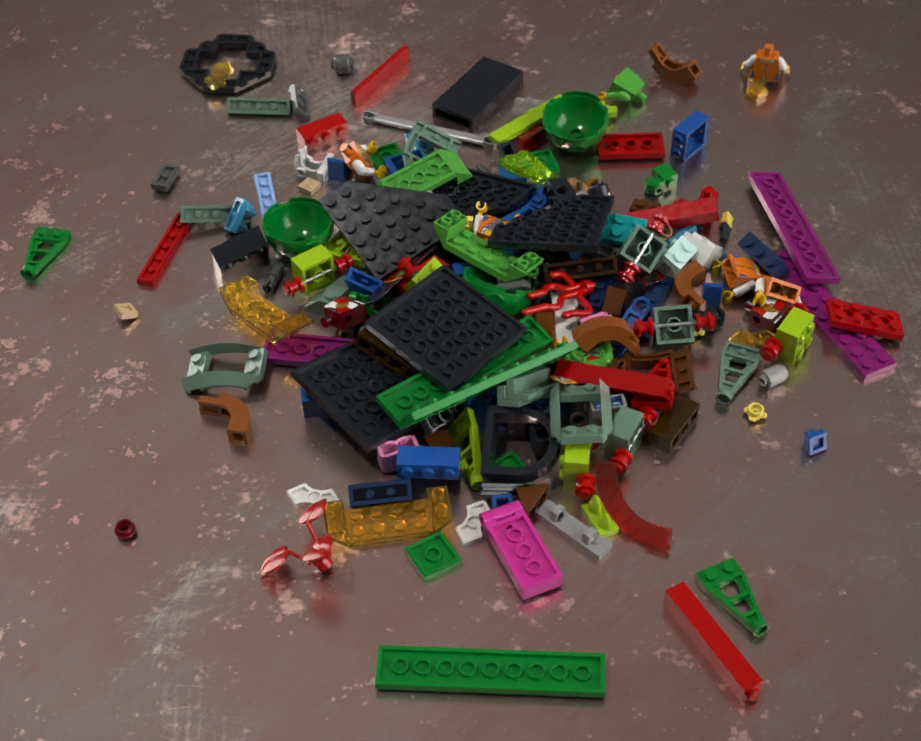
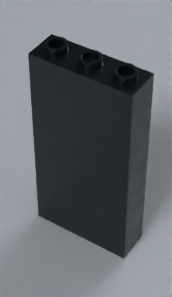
M482 57L432 104V116L474 132L523 84V70L487 57Z

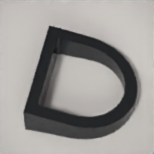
M487 405L480 475L484 483L522 484L537 480L547 474L556 464L561 451V444L557 442V438L551 437L550 419L531 408ZM529 423L540 427L549 436L547 452L539 461L529 466H495L498 424Z

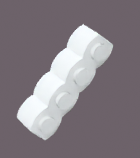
M562 292L551 293L552 304L557 303V298ZM576 297L565 300L563 308L555 311L556 339L558 338L561 343L563 336L567 337L568 344L574 341L571 332L578 326L577 323L580 322V317L563 319L561 315L563 312L578 308Z

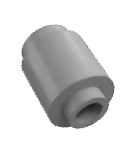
M782 364L773 365L759 372L758 382L762 387L770 389L783 383L788 378V371Z

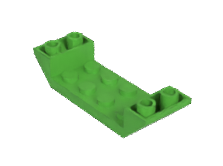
M438 149L381 179L377 185L427 192L452 179L457 184H460L471 178L472 174L455 151Z
M452 209L433 222V227L444 249L504 283L525 277L544 261L543 258L530 251H527L518 258L503 251V249L488 248L487 240L465 229L468 217L460 211Z

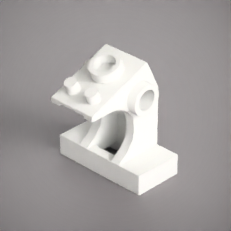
M304 146L303 149L298 150L300 154L295 155L293 172L299 177H310L321 182L322 187H325L329 180L327 158L335 159V154L328 153L324 160L314 161L307 154V148Z

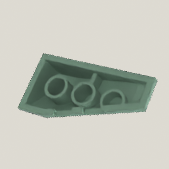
M348 271L315 294L304 307V312L324 317L323 308L325 305L341 295L349 297L350 290L344 282Z

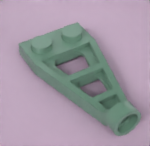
M726 341L721 352L719 390L715 397L719 404H730L733 395L757 370L762 359L759 353L760 349ZM734 361L747 366L743 370L729 367V362ZM726 375L738 378V380L734 383L725 380Z

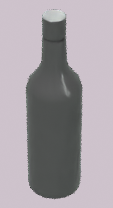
M566 402L569 424L576 427L586 425L588 415L585 402Z

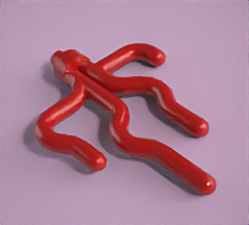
M550 272V279L560 278L569 286L547 283L540 290L529 292L527 298L532 300L546 295L550 290L562 292L557 298V303H543L525 308L521 312L523 316H528L542 311H558L563 308L565 300L576 297L579 304L585 310H569L563 312L561 317L569 319L572 317L584 318L590 316L593 312V307L583 295L591 294L593 289L596 288V284L590 280L576 283L565 272Z

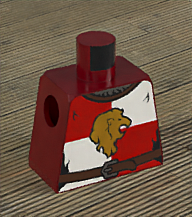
M341 295L324 306V317H321L320 322L324 328L333 326L340 330L361 324L368 320L366 304Z
M765 295L767 299L761 307L760 303L756 302L753 305V300L748 299L744 309L751 312L749 322L768 336L773 337L793 304Z

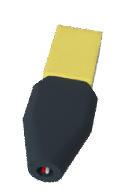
M729 211L724 212L720 219V241L722 243L727 241L730 229L732 228L733 217Z

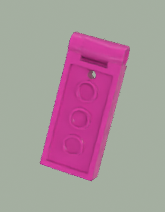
M519 500L479 514V520L486 536L523 600L562 586L563 574Z

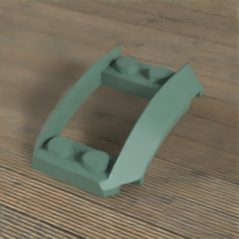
M417 120L402 152L404 167L421 159L412 154L418 139L437 149L455 151L456 154L462 142Z
M216 343L188 350L192 355L186 377L181 379L187 395L196 389L203 391L220 387L243 388L247 391L249 385L254 382L257 384L263 380L268 350L238 343ZM222 353L248 354L244 373L208 371L211 357Z
M600 378L599 385L589 383L584 386L569 384L559 387L558 381L550 390L551 437H556L557 442L561 445L605 442L608 439L607 435H613L610 388ZM601 402L602 426L587 425L586 427H576L571 425L561 428L560 403Z

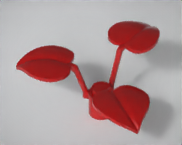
M326 498L307 507L299 518L301 525L306 524L315 542L313 546L303 556L288 550L286 545L275 549L262 564L261 578L263 575L269 574L282 566L289 555L306 562L309 566L312 564L320 573L325 572L331 567L333 563L330 558L332 557L333 538L330 534H327L317 539L311 527L312 521L317 520L323 513L327 503Z

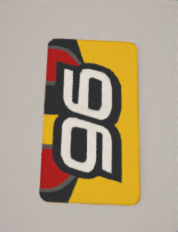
M549 376L564 384H578L564 376Z

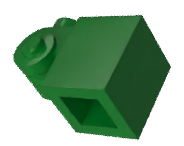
M667 163L652 168L651 177L645 179L644 192L650 195H659L661 192L677 187L678 173Z

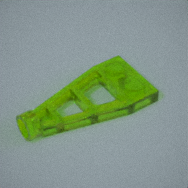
M521 150L519 153L506 155L498 159V165L507 171L542 184H546L548 178H558L557 174L549 171L536 156L526 150ZM529 164L532 165V166H530V167L521 168V167L526 166V165H529Z

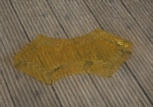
M227 60L214 64L213 72L205 77V83L211 90L225 86V79L234 73L233 67Z
M750 75L746 76V82L749 84L745 92L746 95L755 101L768 95V90L765 88L768 81L750 79Z
M740 329L729 337L728 341L760 349L765 345V341L768 338H775L776 335L767 329L761 332H747Z

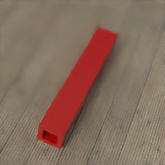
M716 196L621 214L648 219L647 225L654 223L653 216L655 214H663L668 218L669 226L672 229L720 220Z
M558 359L554 375L569 378L577 382L579 386L589 383L599 385L600 378L610 388V391L670 401L671 396L675 392L674 382L668 377Z
M684 581L665 590L663 602L740 702L743 703L749 699H756L761 694L762 678Z

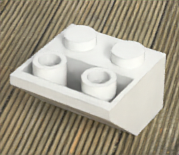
M687 231L683 235L698 248L697 252L690 259L692 261L696 260L704 268L710 270L713 261L718 260L721 262L727 257V254L722 252V247L711 242L706 237L696 232L691 234Z

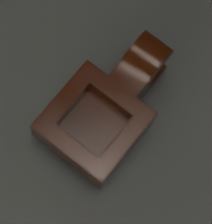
M634 198L629 212L661 207V203L654 202L651 204V201Z

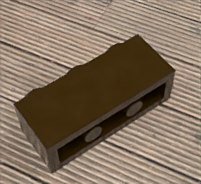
M679 394L673 402L672 409H667L665 413L662 412L658 417L657 423L648 431V445L670 454L698 418L700 404Z

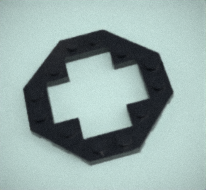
M220 34L211 42L207 40L198 44L199 47L195 49L189 48L185 50L179 67L180 73L203 92L231 94L270 77L275 64L276 53L272 50L269 51L267 46L260 41H255L252 35ZM219 48L246 49V57L259 58L255 70H240L237 79L209 78L210 69H197L201 56H217Z

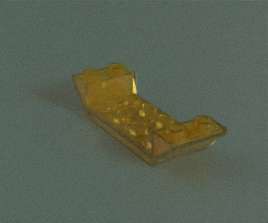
M244 276L237 281L227 283L225 286L218 288L230 314L272 344L301 333L314 324V319L304 312L292 317L260 295L259 282L250 276Z
M447 485L426 488L427 499L348 510H345L343 500L327 502L324 509L326 535L330 534L333 541L348 548L429 537L441 531L453 521Z

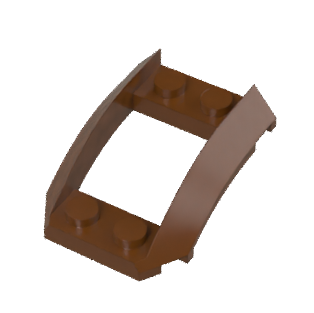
M685 345L684 349L677 351L671 349L649 354L635 355L634 353H629V351H624L625 355L620 358L626 361L627 371H632V369L652 370L659 359L668 358L671 360L674 377V396L698 390L695 384L693 360L688 345Z

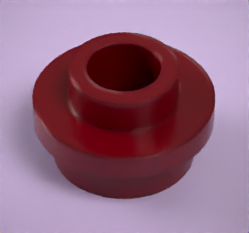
M122 519L117 522L114 532L118 538L128 539L135 534L136 527L130 520Z

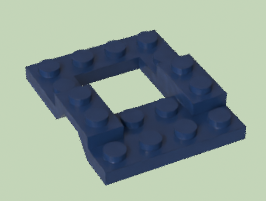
M619 276L593 280L596 288L585 297L593 307L591 315L602 311L608 285L614 287L616 282L623 283L619 280ZM667 277L648 286H644L635 279L633 284L629 283L628 285L649 290V292H646L645 298L649 299L652 309L653 307L664 306L674 278ZM642 303L638 310H644L646 308V304ZM623 306L620 319H622L630 306ZM649 312V314L647 315V317L645 318L644 321H647V320H648V317H651V313H650V312ZM642 333V336L638 337L641 342L648 343L651 336L648 333Z

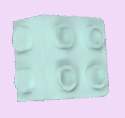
M683 235L678 240L674 238L668 245L670 249L666 248L660 257L661 259L658 260L653 269L656 270L665 262L678 273L697 252L698 248Z

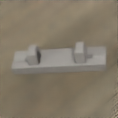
M548 499L534 511L536 518L598 562L612 550L613 544L599 535L592 526L588 527L570 515L559 503L556 505Z

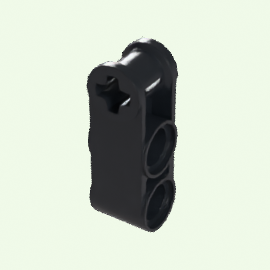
M467 401L418 422L422 429V436L435 432L441 426L457 418L468 408Z

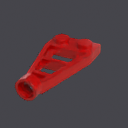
M668 358L659 359L648 374L668 377L672 380L671 360ZM673 394L670 401L633 395L631 405L633 408L649 406L659 410L672 409L675 397Z

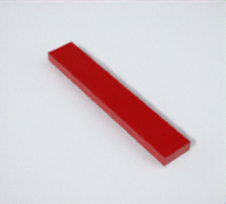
M403 45L350 91L352 105L357 106L409 60V46Z
M180 212L176 214L136 279L138 285L155 286L192 223H181Z

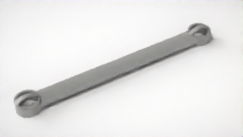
M367 109L362 112V121L366 125L378 123L412 130L416 124L415 121L378 114L374 109ZM430 125L459 141L483 145V148L486 150L496 149L497 145L495 143H488L490 142L488 134L482 136Z

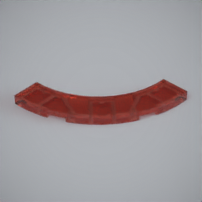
M596 461V484L601 501L613 521L637 541L654 548L671 551L673 529L652 524L638 516L626 503L621 493L617 476L618 464L616 462Z

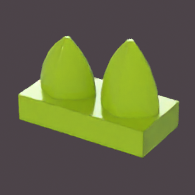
M593 495L589 502L581 504L582 513L599 535L607 538L619 533V527L597 495Z

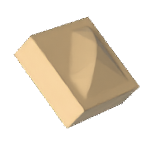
M307 177L298 185L299 191L310 196L322 188L321 182Z
M120 303L113 306V311L121 320L138 317V311L131 303Z

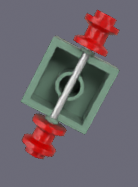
M655 214L653 216L654 223L648 224L646 228L640 224L634 226L617 252L616 259L626 267L624 271L618 272L619 280L624 284H633L635 273L644 277L649 275L669 243L659 238L664 234L662 231L663 227L670 225L665 215Z
M691 304L653 307L650 310L651 317H648L647 321L641 322L640 318H636V322L632 324L633 333H637V337H641L642 333H648L650 336H653L654 347L692 344L695 342L694 328L696 332H700L701 328H707L708 331H712L713 327L716 326L715 316L711 315V312H707L706 316L702 317L695 313L693 319Z
M622 405L618 412H614L612 416L613 435H607L608 439L602 446L604 459L609 461L608 466L613 473L625 474L627 472L628 465L633 461V454L642 440V431H650L653 422L658 418V414L653 408L642 406L637 411Z

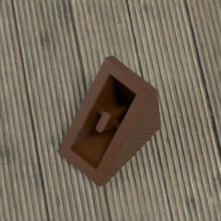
M608 285L602 311L619 318L629 291Z
M542 483L517 488L516 500L520 501L530 521L534 517V511L547 500L549 484Z

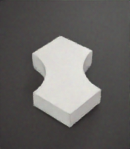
M304 483L287 490V496L295 509L309 507L324 498L327 499V503L322 515L342 507L333 489L316 490Z
M485 500L466 506L467 517L462 524L455 528V533L463 548L483 541L481 532L483 527L479 520V514L490 510Z

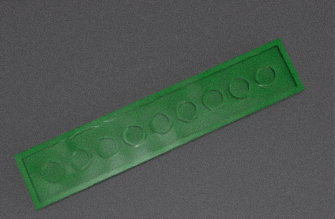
M531 315L522 318L519 322L528 328L527 334L462 386L469 383L473 384L482 377H489L498 370H505L512 364L527 359L552 345L554 339ZM420 372L378 394L376 401L398 426L397 423L403 419L402 415L409 412L410 409L419 405L423 406L434 398L439 399L446 392Z
M567 341L562 342L553 349H546L537 356L536 354L530 356L521 363L519 361L505 370L496 371L489 377H482L473 384H466L457 391H450L439 399L434 398L423 406H416L403 414V419L397 424L400 430L497 388L498 385L506 383L507 379L562 359L579 347L576 341L569 344Z
M379 645L375 689L605 698V653Z

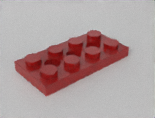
M662 132L604 134L597 143L599 160L665 158L666 153Z
M827 298L825 306L830 327L902 341L905 336L898 312L883 310L874 306L860 305L859 303H850L840 299Z

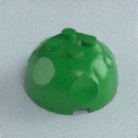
M585 91L563 92V96L556 99L553 97L543 110V126L547 136L554 145L570 152L584 151L596 145L602 139L609 123L607 106L603 105L598 96Z
M292 197L288 198L289 202L280 205L279 202L275 203L265 212L262 219L265 238L273 250L282 256L293 258L320 244L325 246L332 237L334 222L317 199Z
M476 266L466 267L462 275L465 281L513 317H516L523 309L530 305L532 300L527 298V294L535 291V286H533V289L529 291L516 290L515 294L506 293V288L491 284L489 274ZM518 278V279H515V280H512V281H509V282H514V281L520 280V279H522V278Z

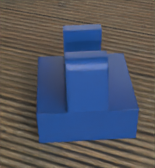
M823 429L804 431L805 452L808 455H813L827 449V434Z

